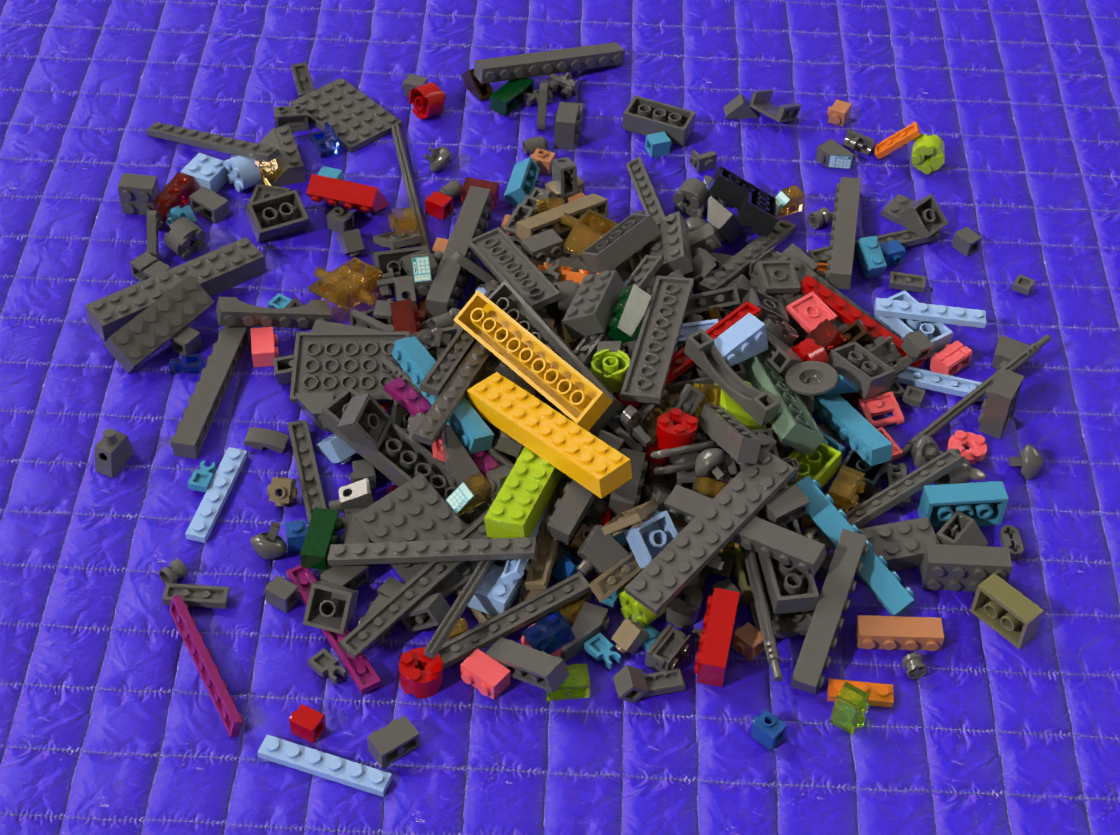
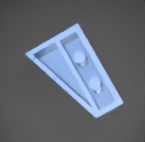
M751 313L745 315L714 339L717 350L729 367L768 350L766 326Z

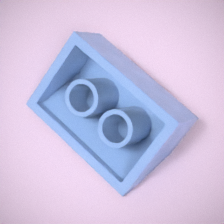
M335 434L315 444V447L333 464L338 462L344 464L352 459L351 456L353 454L359 455Z

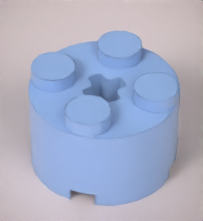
M237 155L224 161L228 172L226 175L229 184H233L238 192L261 182L259 167H255L253 164L255 159Z

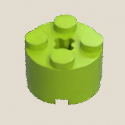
M922 134L915 139L911 148V162L913 166L924 174H930L938 170L945 162L944 141L934 134L932 136Z
M611 349L601 350L592 357L591 371L613 394L622 390L630 358L620 350H617V352H611Z
M625 590L618 594L622 605L620 609L622 615L627 619L631 618L642 628L666 612L665 607L656 615L628 595Z

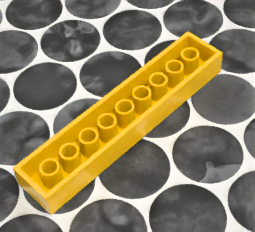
M476 291L453 319L585 430L589 431L613 402L605 393L480 291Z
M498 372L466 390L468 402L479 416L549 462L602 499L632 479L631 459Z

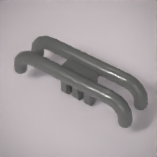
M707 441L653 451L650 455L652 459L670 457L669 461L673 464L656 467L653 473L655 475H664L695 469V462L699 455L698 451L715 448L717 444L715 441Z

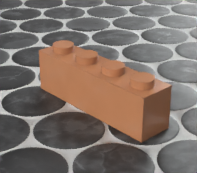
M857 615L854 626L856 648L941 651L944 641L942 619L937 617Z

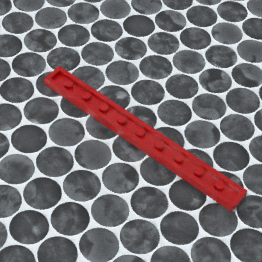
M746 301L705 332L714 340L748 313L758 318L761 315V309ZM685 347L674 354L666 385L695 365L684 353ZM618 395L619 402L627 407L632 405L634 408H637L644 403L620 400V395Z

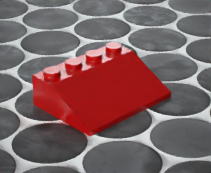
M311 174L306 194L313 202L321 203V201H324L331 206H337V204L344 205V208L350 210L358 208L365 213H370V211L377 212L388 206V201L378 187Z

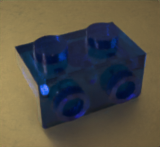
M328 122L324 123L325 130L309 134L310 141L320 158L340 154L341 140L339 137H336L334 128L330 127Z
M558 610L522 632L531 648L544 651L549 655L575 639L569 623Z

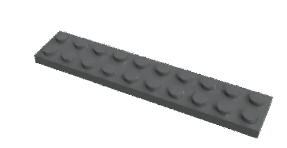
M656 277L651 299L646 309L622 386L620 400L660 404L693 290V278Z
M763 448L759 452L757 464L749 463L748 466H745L625 587V592L658 615L796 474V469Z

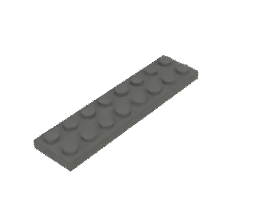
M500 227L467 241L469 248L499 282L508 281L536 311L562 299L560 292Z

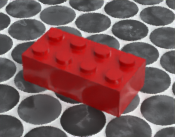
M714 587L713 595L708 596L707 610L704 616L703 630L700 635L699 650L697 651L694 674H698V683L723 687L740 592Z

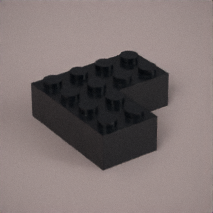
M719 166L709 183L708 192L710 196L716 200H723L730 208L735 207L738 209L737 220L742 226H749L754 229L756 234L768 237L779 220V199L724 167Z

